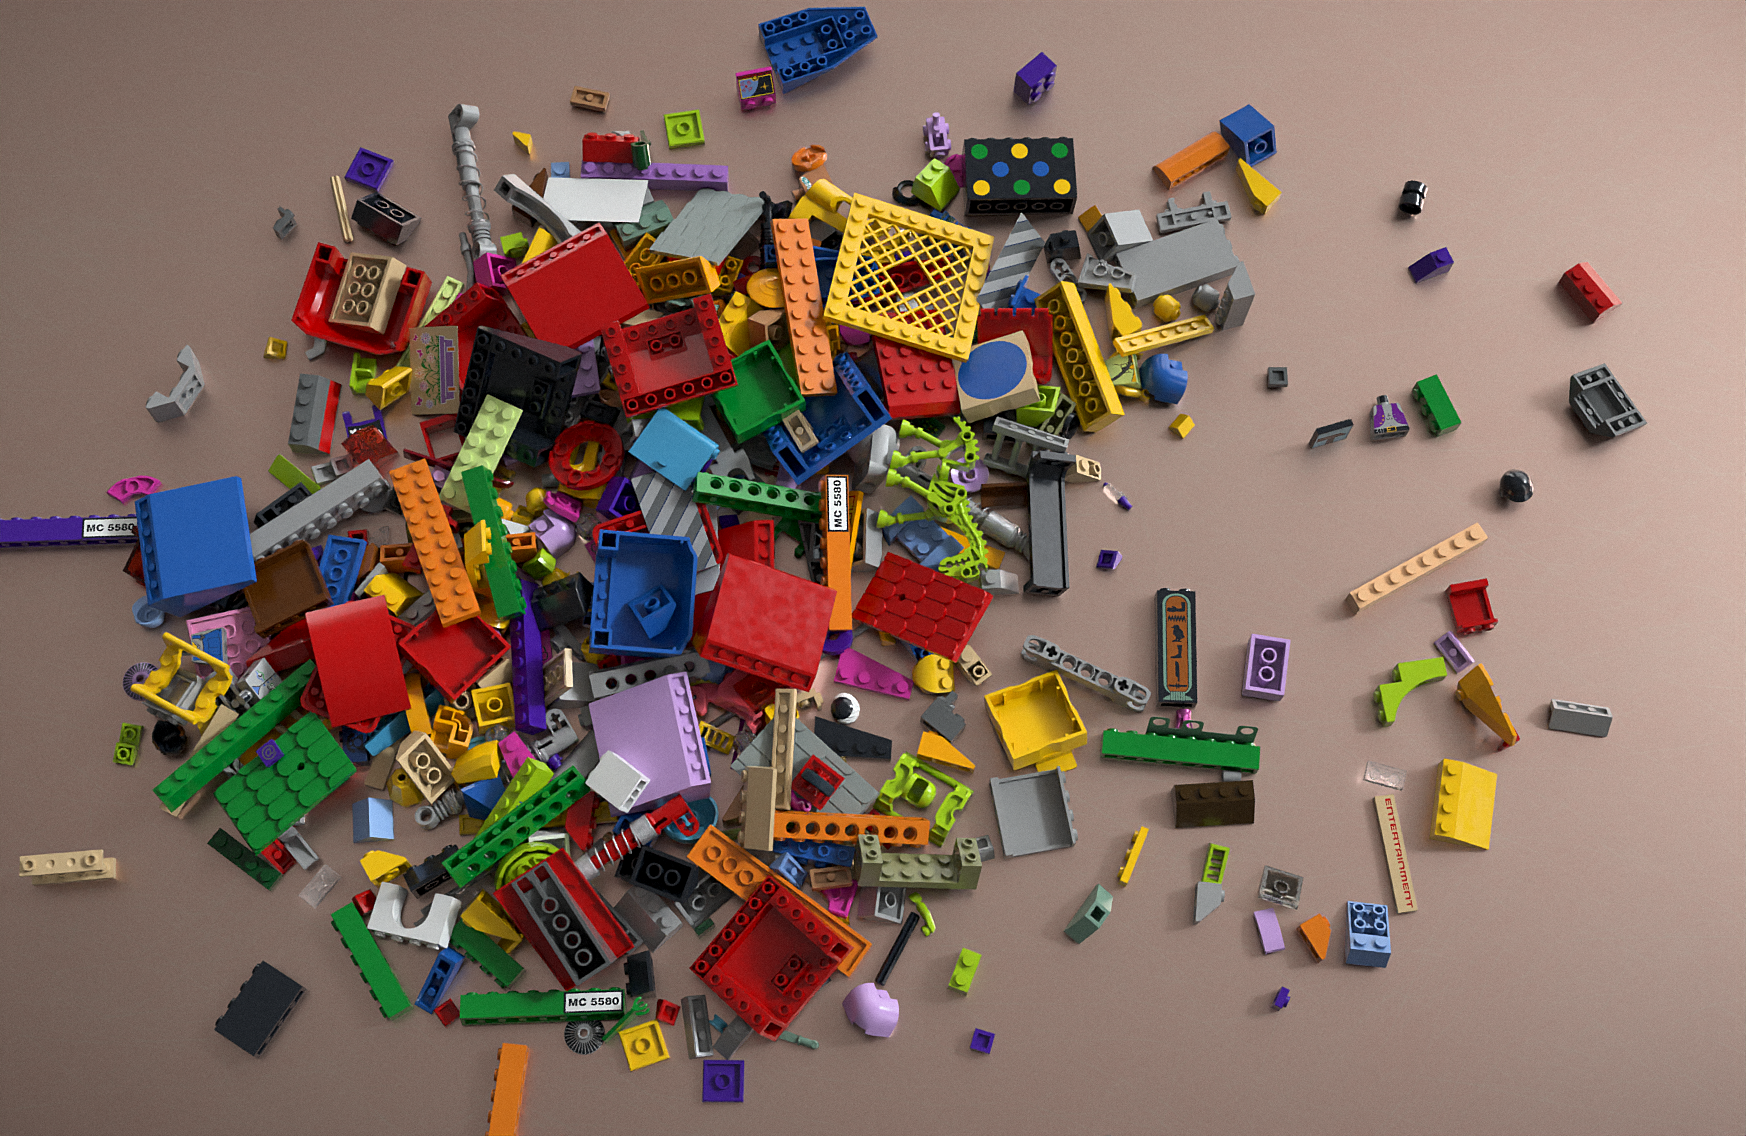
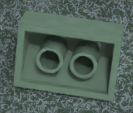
M659 200L642 207L638 223L612 222L624 251L635 248L646 232L657 239L674 219L668 206L663 200Z

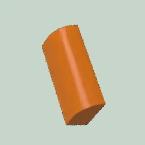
M1213 131L1155 165L1152 169L1167 189L1170 190L1226 157L1230 146L1219 133Z

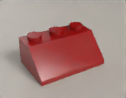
M594 132L587 133L582 139L583 161L633 163L631 143L640 141V139L633 134L616 136L614 133H607L605 135H598V133Z
M1588 262L1578 263L1566 271L1559 280L1561 286L1593 323L1622 305L1619 298Z

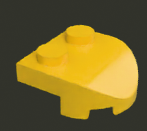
M931 654L923 656L913 666V682L923 693L955 692L953 662Z

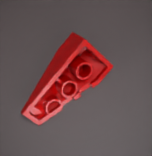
M305 618L285 628L280 634L278 633L267 645L263 646L245 661L247 668L254 661L265 658L272 669L278 672L307 662L309 659H315L307 619Z

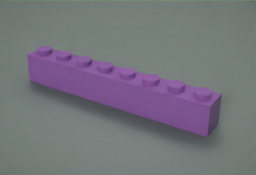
M582 160L581 178L648 180L647 186L649 189L699 191L702 188H710L714 191L728 192L729 171L728 166L673 163H651L648 169L637 170L633 163L587 162Z

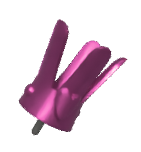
M1184 706L1183 709L1176 711V729H1179L1181 721L1183 725L1185 720H1191V710L1185 709Z

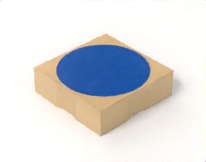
M1023 330L971 346L966 363L953 359L961 410L968 423L993 416L1005 410L1016 409L1040 401L1037 382L1032 370L1033 361L1030 346Z

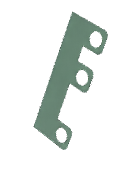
M1151 717L1146 733H1157V736L1165 737V735L1172 734L1176 735L1177 738L1183 739L1191 736L1196 737V740L1203 741L1210 738L1222 743L1229 740L1241 745L1247 742L1254 743L1258 728L1252 726H1239L1235 735L1202 731L1204 723L1193 720H1185L1181 729L1168 728L1170 719L1164 717ZM1155 719H1163L1166 723L1156 725L1153 721ZM1194 722L1198 723L1199 727L1193 729L1187 727V724ZM1243 728H1250L1254 732L1251 734H1244L1241 732V730Z

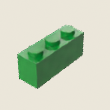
M1436 374L1416 382L1413 387V396L1419 401L1423 415L1427 416L1431 431L1435 432L1436 436L1439 437L1457 430L1462 422L1438 375Z

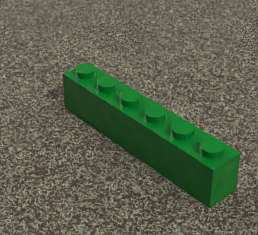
M351 902L330 914L333 918L331 921L333 928L336 932L340 931L343 936L340 939L346 949L350 948L352 955H350L352 962L355 966L359 965L362 970L359 973L365 984L369 982L372 988L369 990L371 996L375 1001L379 1000L381 1004L379 1010L383 1017H388L393 1021L412 1010L411 1002L372 933L367 929V924L354 903Z

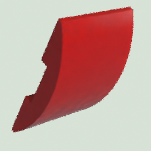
M384 595L305 613L332 728L412 709Z

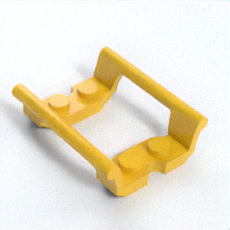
M165 632L162 639L167 647L159 658L160 668L157 671H151L144 684H133L130 690L193 725L197 722L205 723L211 718L217 708L216 698L220 695L224 696L231 685L233 676L229 672L230 666ZM183 650L207 662L216 672V675L207 681L197 697L194 711L181 709L156 695L169 685L181 664Z

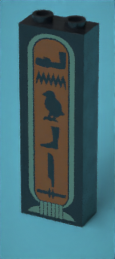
M1161 588L1155 594L1156 707L1183 708L1184 706L1185 708H1195L1198 703L1195 591H1190V589L1183 588L1179 589V591H1171L1170 588Z

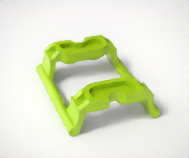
M906 751L893 769L896 777L893 780H886L872 808L886 816H902L893 811L892 802L901 796L906 783L913 775L914 766L926 771L955 789L944 799L936 813L935 824L929 830L928 840L942 847L947 834L956 821L953 813L957 810L962 811L974 790Z

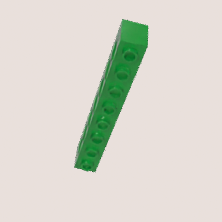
M697 472L693 482L692 502L819 523L820 518H822V511L819 510L820 492L804 491L802 489L770 485L763 482L747 481L746 479L713 475L706 472Z
M572 765L443 861L442 865L459 888L463 887L590 792V787L585 783L586 780L583 775Z

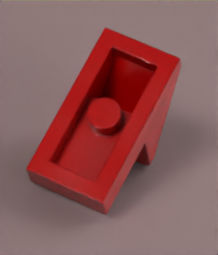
M277 839L261 852L282 874L297 861Z

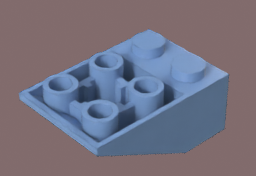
M1347 901L1346 963L1386 968L1391 955L1387 905Z

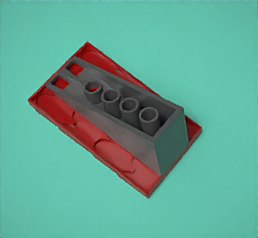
M563 847L493 893L565 991L585 982L635 947Z

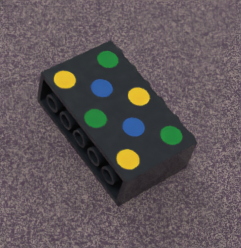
M1007 137L1004 139H964L961 155L964 215L1073 214L1077 201L1073 138L1042 137L1032 139L1024 137L1022 139Z

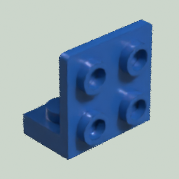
M1025 275L1023 280L1020 279L1018 281L1015 295L1012 294L1009 299L1008 308H1013V315H1016V308H1032V315H1035V308L1037 306L1034 299L1041 294L1027 289L1029 279L1027 275Z

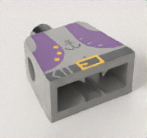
M1387 395L1378 396L1376 398L1378 405L1373 406L1369 414L1370 440L1405 437L1410 429L1400 404H1389Z

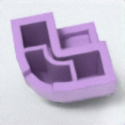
M548 508L543 511L544 514L529 525V528L532 532L536 533V537L541 542L542 547L555 559H558L574 545L576 528L571 520Z
M874 983L858 985L849 992L842 1003L851 1024L856 1023L859 1027L865 1029V1034L889 1037L897 1024L899 1016L897 1000L890 999L887 991L877 990Z

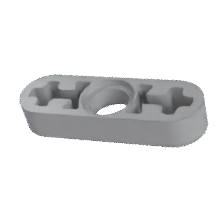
M1054 259L1050 264V273L1057 283L1066 278L1071 279L1075 284L1078 294L1082 295L1080 300L1083 305L1087 297L1085 289L1078 286V279L1063 259ZM1055 265L1058 267L1062 266L1061 272L1059 269H1055Z

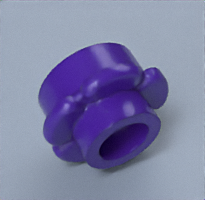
M555 754L545 764L554 771L562 764L560 760L563 757L560 758L558 754Z

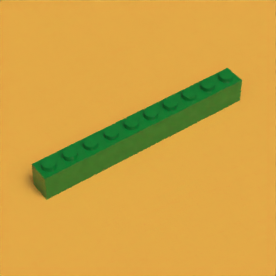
M310 659L152 790L171 813L301 705V696L316 666Z

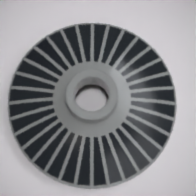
M600 1020L572 1021L567 1023L564 1030V1039L569 1049L580 1055L591 1054L597 1051L603 1044L602 1037L605 1035V1029ZM584 1029L587 1030L588 1034L582 1037L580 1032Z

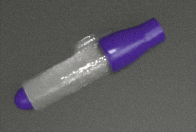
M1105 482L1103 484L1104 489L1121 506L1125 507L1128 511L1133 507L1123 492H1118L1110 483Z

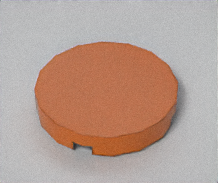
M813 144L810 145L811 148H800L791 158L793 168L798 172H807L823 165L827 159L824 147Z

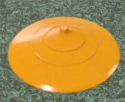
M778 268L762 269L750 277L747 283V292L753 301L770 308L784 307Z

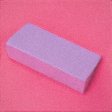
M1448 631L1434 642L1457 674L1475 662L1452 631Z

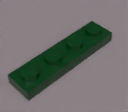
M221 828L218 829L207 843L269 891L273 889L283 876Z

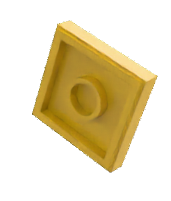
M657 1019L618 1032L630 1072L670 1059Z

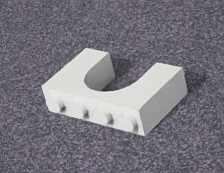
M382 882L367 929L373 931V935L380 938H385L387 935L391 936L392 940L403 942V939L409 940L410 944L421 946V943L427 944V947L430 949L439 950V947L447 949L461 901L451 896L435 893L426 920L418 927L406 929L401 921V911L408 890L400 885Z

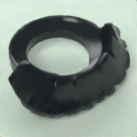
M912 180L901 181L897 187L893 188V199L902 205H916L922 200L915 195L911 197L903 196L902 187L907 185L913 186L914 181Z
M1072 411L1067 417L1062 432H1059L1060 437L1071 439L1077 432L1080 420L1076 411Z

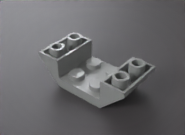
M188 345L178 353L177 362L184 372L177 386L172 388L169 398L155 391L153 396H150L146 402V409L158 423L184 416L205 385L199 360Z

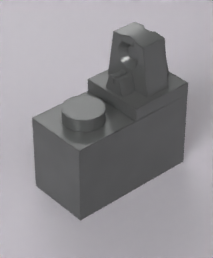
M951 691L946 698L938 696L922 714L920 719L921 723L931 731L939 733V736H942L950 744L957 739L966 726L962 716L957 713L953 714L955 708L953 703L958 698L954 691Z

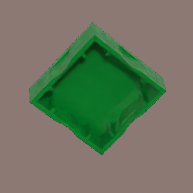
M770 340L745 351L737 358L731 360L738 386L710 394L738 444L783 422V419L795 411L803 412L806 410L805 399L793 379L785 371L782 360Z

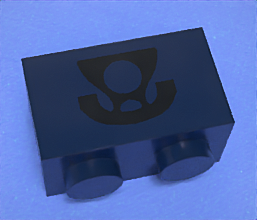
M343 725L342 731H339V741L342 743L344 753L355 767L370 766V753L364 747V744L370 740L368 734Z

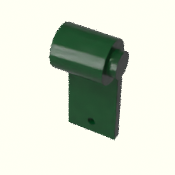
M641 130V141L631 143L633 166L637 170H646L651 165L649 147L651 142L647 139L644 130Z

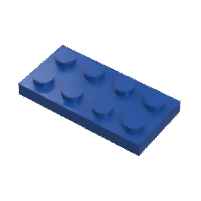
M328 535L319 568L334 605L329 607L351 601L367 545L365 540Z

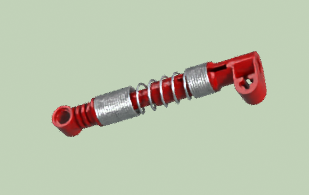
M678 794L653 812L645 813V815L643 814V816L631 822L630 827L626 830L621 829L619 835H612L610 841H603L604 849L600 850L595 847V855L591 856L589 853H585L584 856L573 862L583 873L587 881L590 882L593 878L595 879V877L600 875L599 868L605 872L604 864L609 862L614 866L613 861L615 862L619 858L623 860L622 856L627 853L632 854L631 850L636 847L640 848V844L644 845L651 841V839L653 840V838L661 834L662 829L674 822L680 832L686 836L694 835L699 829V823L682 796ZM685 815L690 825L687 826L680 817Z

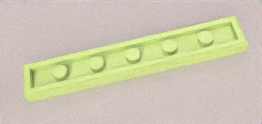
M447 276L418 328L426 326L452 304L458 293H461L464 288V283ZM410 344L405 349L396 366L410 368Z

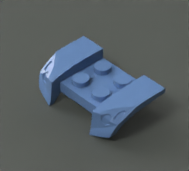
M910 495L891 515L893 517L900 512L902 514L925 511ZM934 520L906 521L904 524L899 525V523L882 528V534L889 546L897 538L921 562L920 565L937 572L941 560L946 557H953L964 549L952 535L949 536Z

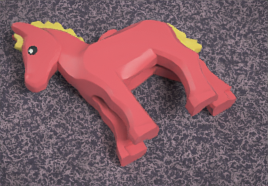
M735 668L731 673L729 672L724 676L723 682L719 685L715 682L712 683L710 680L704 681L702 679L696 681V683L692 682L689 684L697 715L704 716L707 713L708 704L711 702L729 712L735 713L738 717L745 720L753 734L762 726V721L758 717H761L763 714L762 710L746 701L755 686L767 685L774 699L776 689H796Z

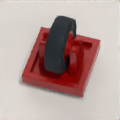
M812 754L792 780L791 789L821 811L845 778Z

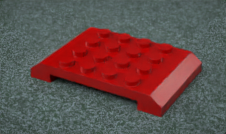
M922 310L914 312L919 320L926 317ZM927 310V312L929 314L935 313L936 310ZM895 312L886 313L890 319L897 316ZM911 315L903 317L907 324L915 322ZM939 315L932 318L936 325L943 323ZM929 320L922 322L926 330L933 327ZM943 326V327H941V328H939V329H940V331L942 332V334L945 336V335H946V331H945V326ZM871 334L885 398L883 405L892 417L889 421L950 416L960 413V399L951 358Z

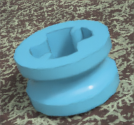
M716 1014L714 1019L709 1021L721 1034L724 1032L723 1029L728 1026Z

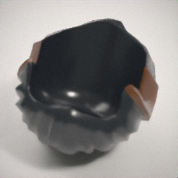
M158 720L152 732V743L156 750L167 756L180 754L187 741L184 728L178 723L175 726L169 721Z

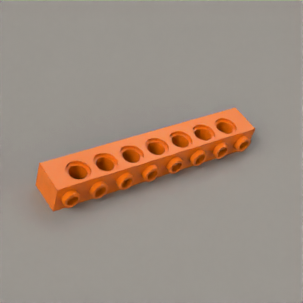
M775 810L773 840L785 841V838H793V841L796 842L812 839L816 843L832 840V843L844 844V841H852V844H856L858 834L865 835V828L872 826V832L868 835H878L880 846L883 843H890L891 846L895 847L909 844L910 847L920 848L921 845H928L930 821L923 817ZM789 822H794V828L787 831L786 825ZM809 823H814L813 830L806 832V826ZM829 824H833V830L829 833H826V826ZM848 825H853V830L845 834V828ZM887 827H891V833L884 836V830ZM906 828H910V829H911L910 834H909L908 836L904 837V836H903L904 830H905Z

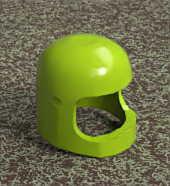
M914 773L906 783L901 798L918 808H926L935 798L936 787L932 782Z

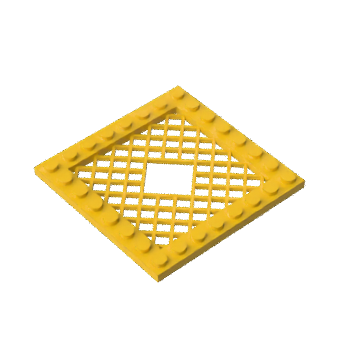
M854 193L822 319L966 363L969 358L980 307L976 299L985 283L994 236ZM876 222L879 229L872 231L868 224ZM881 222L887 223L888 225L883 226ZM891 227H893L897 232V234L892 237H890V235L886 231ZM898 227L903 228V229H906V230L903 231V232H901ZM866 228L869 233L863 236L864 229ZM883 232L887 239L880 242L876 234ZM911 233L915 240L908 242L904 235ZM916 233L922 234L924 236L918 237ZM872 236L876 244L869 246L865 239ZM900 237L904 245L897 247L893 240ZM926 238L932 243L927 248L922 243V240ZM933 238L938 239V240H942V241L936 243ZM861 242H862V244L864 245L865 249L859 251L860 245H861ZM890 242L894 249L887 252L883 244ZM918 243L922 250L915 253L911 245ZM946 244L950 251L943 253L939 246ZM951 244L957 245L959 247L953 248ZM879 247L883 254L876 257L872 249ZM907 247L912 255L904 257L900 250ZM934 248L939 253V256L935 258L928 252ZM961 249L967 254L962 259L957 254V251ZM868 252L872 259L865 262L861 254ZM896 252L901 260L893 262L889 255ZM923 253H925V255L929 259L924 263H922L918 257ZM953 254L957 261L950 264L946 256ZM858 257L862 264L856 266V261ZM884 257L890 263V265L885 267L879 262ZM914 258L933 286L904 298L886 270ZM943 259L947 266L939 268L935 261ZM970 259L969 265H968V268H967L966 265L964 264V262ZM873 262L879 267V270L874 272L868 266ZM932 263L936 271L929 273L925 266ZM958 264H960L964 270L959 274H957V272L953 268ZM865 267L869 274L861 277L857 270ZM950 269L954 276L947 279L943 271ZM882 272L887 280L879 282L875 275ZM853 274L858 278L855 281H852ZM936 274H939L943 279L938 284L932 278ZM966 275L965 284L960 278ZM871 277L876 285L868 287L864 280ZM955 279L961 285V287L956 289L950 284ZM861 282L865 290L857 292L853 285ZM887 283L893 288V291L888 293L882 287ZM944 284H946L950 290V292L946 294H943V292L939 288ZM879 288L883 294L878 298L872 293V290ZM851 289L854 295L848 297L849 290ZM934 289L940 295L935 299L929 294V291ZM963 290L962 297L960 298L957 292ZM868 293L872 299L867 303H865L861 298V295ZM896 293L901 301L894 304L889 296ZM923 294H925L929 300V302H926L924 304H922L918 298ZM953 294L958 302L951 305L946 297ZM855 298L861 304L856 308L850 303V300ZM886 299L890 306L883 309L878 301ZM912 299L918 304V307L911 309L907 303ZM943 300L947 307L940 310L935 302ZM875 303L879 311L871 313L867 306ZM904 304L908 310L903 314L897 309V306ZM932 304L936 312L929 314L925 307ZM960 305L957 314L953 308ZM891 309H893L897 315L892 319H890L886 314V311H889ZM921 309L926 317L919 320L914 312ZM948 310H950V312L954 316L949 320H947L943 314V312H946ZM911 315L915 322L907 324L903 317ZM937 315L943 320V323L936 325L932 319ZM929 320L933 326L928 330L922 325V322ZM954 321H956L955 329L950 325ZM946 325L951 333L944 336L939 328Z

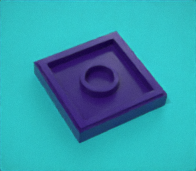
M360 147L344 178L346 181L379 192L394 161Z
M703 1060L702 1102L744 1103L745 1061Z

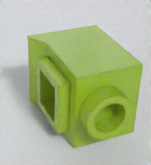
M522 232L500 237L506 257L517 258L525 256L527 253L526 249H529L527 238H523Z

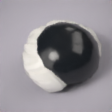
M840 693L835 696L831 704V714L839 723L850 724L859 716L860 709L856 698L847 693Z

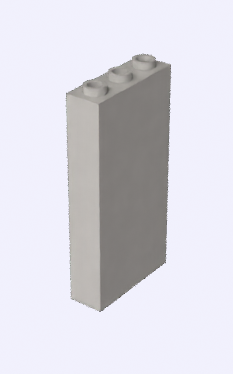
M1218 219L1116 253L1114 263L1116 266L1136 274V283L1133 292L1129 293L1134 307L1138 308L1155 302L1161 295L1168 294L1173 296L1196 288L1199 285L1233 275L1239 264V259L1236 255L1234 256L1230 240L1226 239L1223 225L1219 224Z

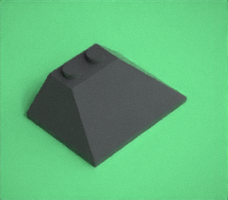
M1605 363L1573 374L1570 377L1569 403L1590 433L1614 438L1647 424Z

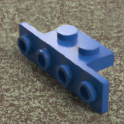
M785 838V841L775 840L773 852L779 854L788 852L800 865L814 864L819 869L832 867V864L851 867L855 848L825 841L824 843H816L812 839L796 842L793 841V838Z

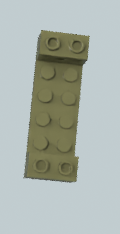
M858 834L853 857L858 886L976 889L982 869L976 838H956L952 855L881 853L878 835Z

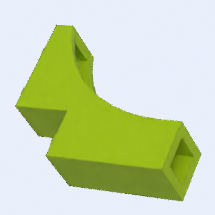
M1443 657L1397 663L1393 668L1394 670H1392V677L1396 683L1379 685L1373 693L1374 701L1378 703L1379 707L1378 719L1382 722L1383 727L1391 726L1395 722L1399 704L1410 691L1421 685L1443 681L1446 678L1447 672Z

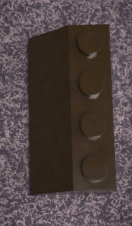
M1253 780L1174 785L1171 790L1175 829L1254 824L1255 793Z

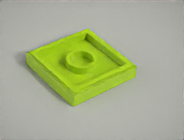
M699 109L663 115L669 149L705 144Z

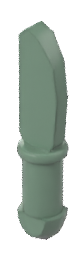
M783 1031L778 1037L813 1050L819 1047V1043L816 1040L804 1038L801 1035L799 1036L788 1031Z

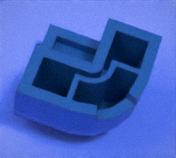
M1156 354L1147 358L1139 368L1143 390L1147 389L1149 393L1155 396V400L1173 404L1179 403L1185 393L1188 373L1183 370L1182 362L1169 360L1168 354Z

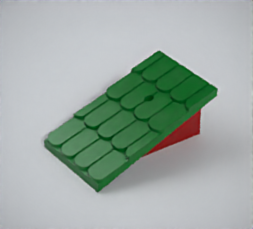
M309 712L275 740L284 756L271 767H266L261 758L256 756L213 793L214 798L256 856L357 772L356 767L316 713Z

